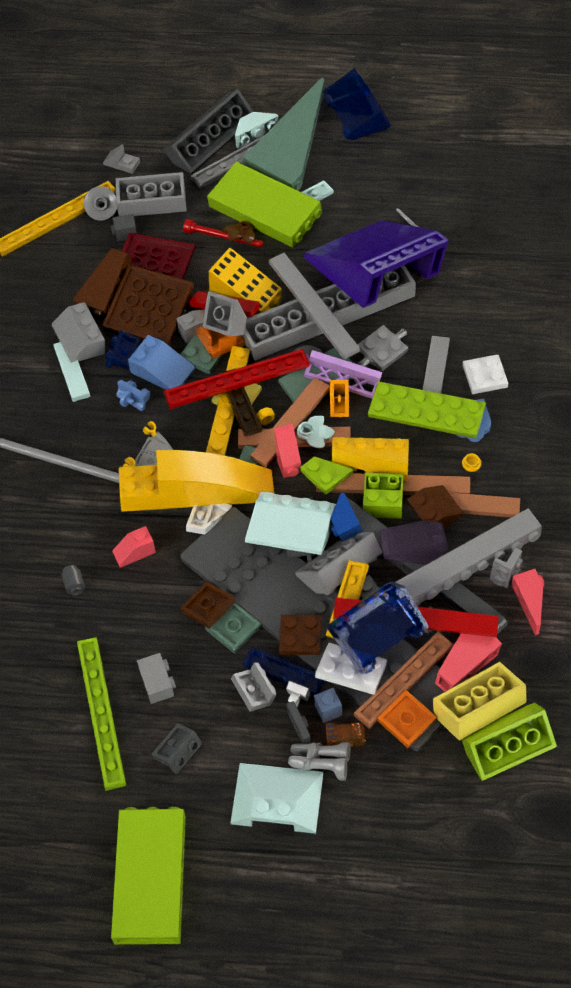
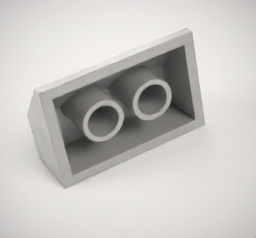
M85 302L67 307L52 323V327L71 363L105 354V339Z

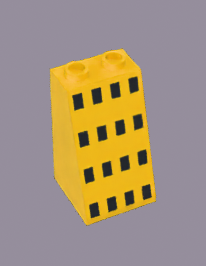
M231 248L209 270V291L224 296L258 301L260 308L253 316L278 306L282 301V288Z

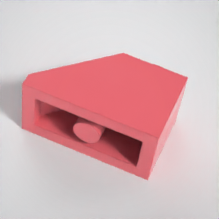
M146 526L128 533L112 551L120 568L156 553L154 542Z

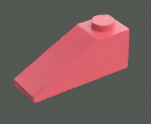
M291 423L274 428L276 458L283 478L294 477L301 473V460L294 426Z
M536 569L514 575L511 586L534 634L538 635L541 626L544 580L541 575H538Z

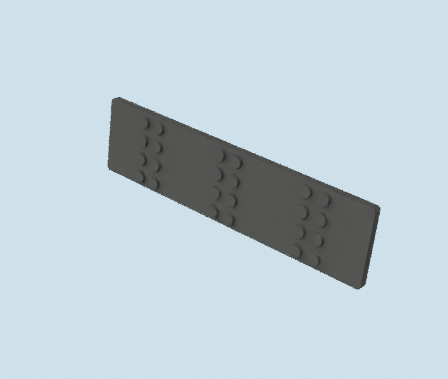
M235 507L228 510L208 533L202 534L181 553L183 563L205 581L234 596L235 603L262 623V627L279 641L281 615H321L320 655H297L315 670L319 666L328 643L387 659V665L377 687L378 690L418 651L386 625L370 631L364 622L352 621L347 641L328 638L326 632L334 610L335 597H338L340 589L336 587V590L329 595L315 593L295 574L296 571L307 564L302 559L294 556L287 557V549L246 543L245 537L250 519ZM436 664L408 691L433 714V698L444 693L435 684L438 671L440 670V667ZM332 683L360 707L373 695ZM436 719L410 748L414 751H419L443 725Z

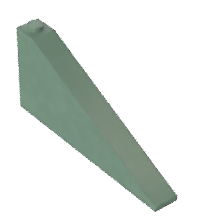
M321 78L243 157V165L297 191L301 189L324 94V78Z

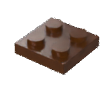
M206 581L180 609L183 614L210 629L236 600L234 596Z
M281 615L279 654L320 655L321 615Z

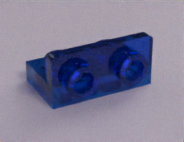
M122 330L119 331L117 336L113 335L110 341L112 348L111 350L108 349L105 355L107 360L105 366L109 367L113 363L129 370L128 359L136 351L140 338Z

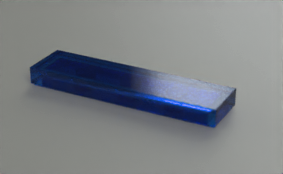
M251 647L243 662V667L251 669L253 663L258 662L265 671L266 676L287 685L291 681L306 687L312 695L319 694L325 680L315 678L316 673L253 647Z

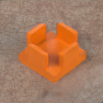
M202 326L196 329L197 336L212 358L230 352L232 346H245V341L241 335L228 336Z

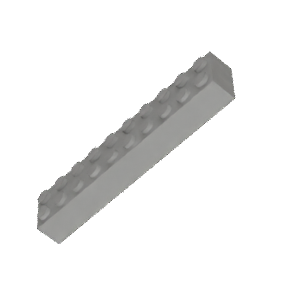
M404 265L385 273L377 302L365 308H362L335 284L315 292L343 326L415 297L416 282ZM295 299L247 318L244 335L241 336L245 341L246 348L250 349L253 360L256 361L323 334V332L299 301Z

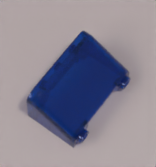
M355 68L322 91L325 95L324 101L328 107L332 106L344 125L342 133L347 140L349 138L351 140L359 139L387 130L392 126L369 86Z
M389 582L327 626L333 638L362 675L373 671L376 664L375 658L406 636L418 638L425 633L424 630L429 628L405 586L396 582Z

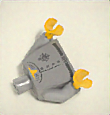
M150 421L147 423L151 430L146 426L143 428L144 434H151L152 437L147 438L135 460L132 457L125 459L126 463L123 467L157 465L156 450H173L168 441L159 432L155 431L156 424Z

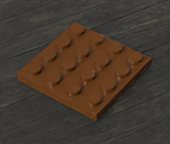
M128 265L102 327L103 329L141 340L150 335L170 346L178 327L176 318L182 316L194 284L190 281Z

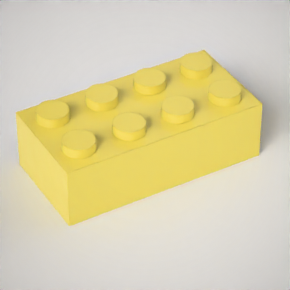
M498 662L433 698L434 715L460 741L525 704L526 684L501 662Z

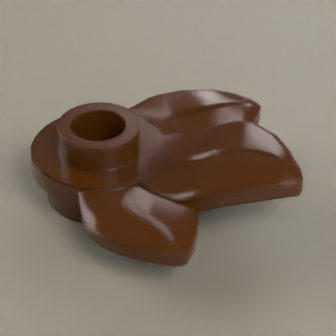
M247 221L228 225L223 229L224 233H228L230 242L242 238L246 243L250 244L255 239L253 226Z

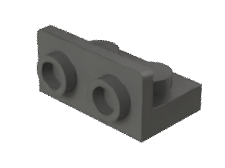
M177 723L151 755L155 760L169 766L173 773L178 774L202 745V742L193 730Z

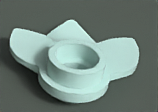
M313 416L308 422H303L298 426L297 435L301 439L306 440L310 446L323 448L325 447L324 440L330 439L335 431L323 425L324 416Z

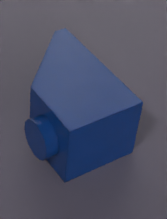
M341 493L331 516L334 525L330 527L335 537L339 536L343 542L363 532L345 493Z

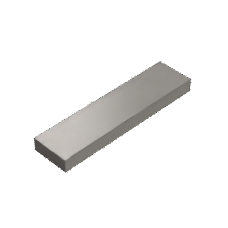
M432 336L423 385V390L441 394L450 338Z

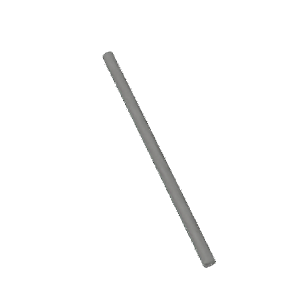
M0 438V448L119 483V473Z

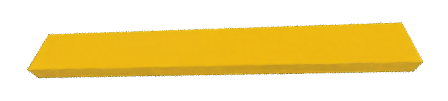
M109 181L99 185L109 188L116 195V189ZM88 192L0 238V255L3 257L85 213L84 199Z

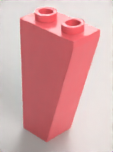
M460 634L438 671L435 684L446 692L473 677L499 654L502 643L497 637Z

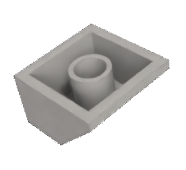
M208 291L202 327L228 336L244 335L247 317L238 300Z

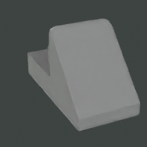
M122 144L110 151L103 165L133 174L140 164V158L125 154Z

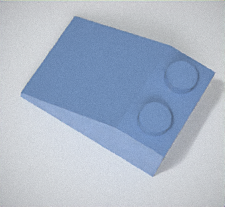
M147 335L128 359L132 374L166 390L184 385L196 369L193 364L166 343L150 335Z

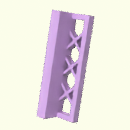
M312 350L309 358L310 366L306 368L304 377L312 380L316 377L330 385L331 379H329L327 374L334 372L339 377L336 380L347 378L355 380L357 384L349 385L350 392L373 398L382 372ZM311 366L318 367L321 373L317 375L309 373ZM366 383L374 385L373 391H365L362 385Z

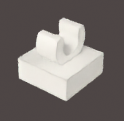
M289 681L286 688L288 694H290L288 702L294 701L296 707H298L301 699L308 701L310 697L309 689Z

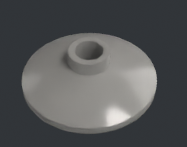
M102 186L91 189L84 199L86 213L91 218L99 221L111 218L117 210L114 192ZM104 202V207H99V203Z

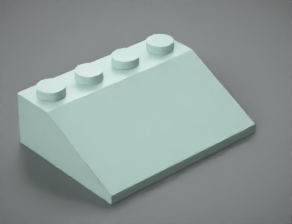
M261 492L254 506L245 542L322 555L332 532L330 526L334 525L331 516L336 504L327 501L310 500L309 498Z

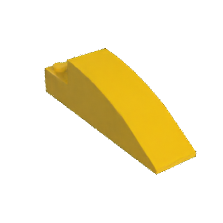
M156 450L157 465L119 467L121 512L185 508L197 505L200 507L213 504L256 503L261 492H271L274 494L271 469L218 454L183 450Z

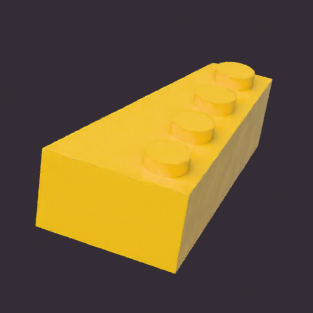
M333 437V463L352 468L353 471L360 469L366 473L403 474V481H408L409 439Z

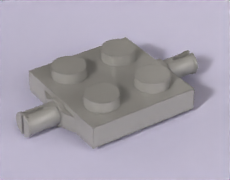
M384 325L358 344L364 359L357 364L365 367L370 363L381 372L408 352V347L400 340L407 335L406 330L401 329L398 333L394 334Z

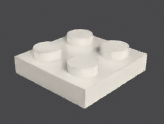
M499 355L463 361V368L472 394L508 388V381Z

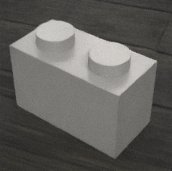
M158 653L137 660L150 703L153 704L173 697V688H176L173 677H168L167 671L170 668L167 659L162 660L161 654Z

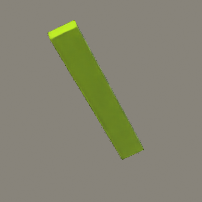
M97 637L77 641L104 787L106 791L126 786L98 640Z

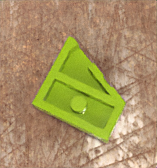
M313 457L300 467V472L327 495L353 474V469Z

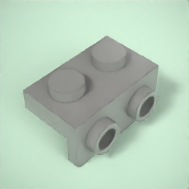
M515 547L507 563L495 558L490 580L498 586L508 588L513 576L520 574V567L523 563V559H521L522 550Z
M258 662L253 663L250 670L233 674L231 678L250 712L271 706L276 696V691Z

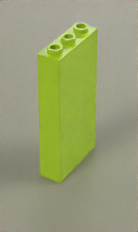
M239 162L234 163L207 196L210 208L239 222L247 221L252 224L253 229L292 248L302 240L306 231L311 229L313 222L322 214L320 201Z
M128 807L125 810H119L111 932L114 945L181 944L186 819L184 809L178 807H169L168 809L148 807L146 810H138L134 807Z

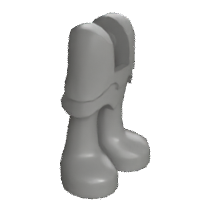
M342 742L338 745L322 746V743H297L291 745L290 751L293 754L301 755L289 757L288 764L291 767L302 770H331L335 773L338 780L346 781L347 762L350 759L351 751L350 742ZM320 755L333 756L339 759H322Z

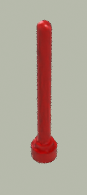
M186 219L184 222L183 232L185 233L199 232L229 240L228 233L197 225L194 220ZM242 238L234 240L236 242L248 244ZM254 239L248 245L263 247L264 243L261 240Z

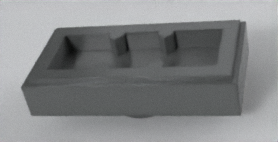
M294 701L287 703V713L300 742L311 743L310 734L307 730L309 725L305 716L300 715Z

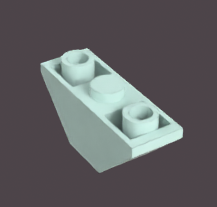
M252 112L240 118L235 133L236 147L239 149L265 135L278 122V115Z

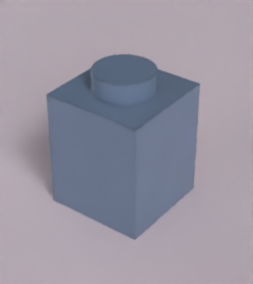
M334 688L314 695L315 707L323 723L342 716V704Z

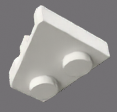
M232 505L193 506L186 525V531L205 535L232 508Z

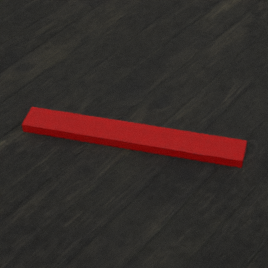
M301 349L164 390V396L169 408L172 409L309 367L310 363L304 350Z
M335 597L333 619L495 638L497 637L499 616L338 597Z

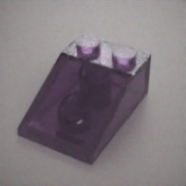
M419 521L381 529L379 532L384 559L427 565L447 554L449 550L443 523Z

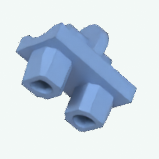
M131 380L128 382L118 381L116 396L120 398V405L126 407L130 404L143 411L146 402L150 398V391L145 388L141 391L138 390L136 383Z

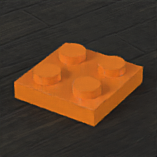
M405 690L377 718V721L403 745L409 748L436 721L437 717Z

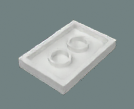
M328 643L316 670L315 678L375 695L387 665V659Z

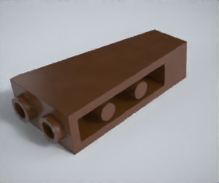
M111 248L73 298L74 304L85 302L89 311H92L94 315L99 317L107 316L126 268L132 261L128 253Z

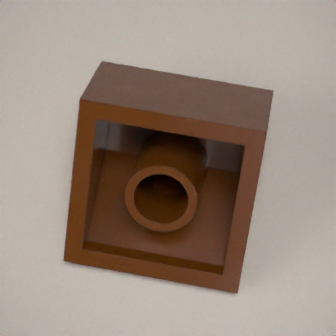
M443 485L423 488L407 499L416 515L432 536L464 515Z

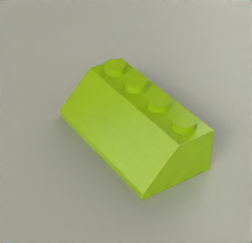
M535 702L493 721L462 739L466 754L482 781L557 747L546 711Z

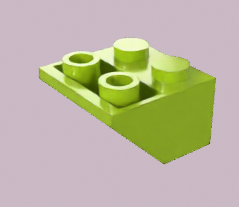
M365 473L363 509L374 518L402 519L403 474Z

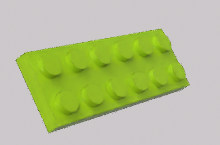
M378 381L368 411V417L477 439L486 402Z

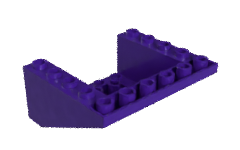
M381 220L305 252L304 259L362 308H365L377 302L383 275L387 272L409 264L426 279L439 274L449 240L436 230Z

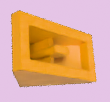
M349 379L330 380V417H349Z

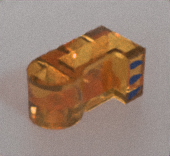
M326 723L327 746L350 742L351 747L363 745L366 742L365 728L362 723H351L349 725Z

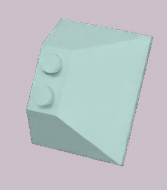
M240 763L231 824L251 827L253 821L294 825V831L316 834L323 772Z

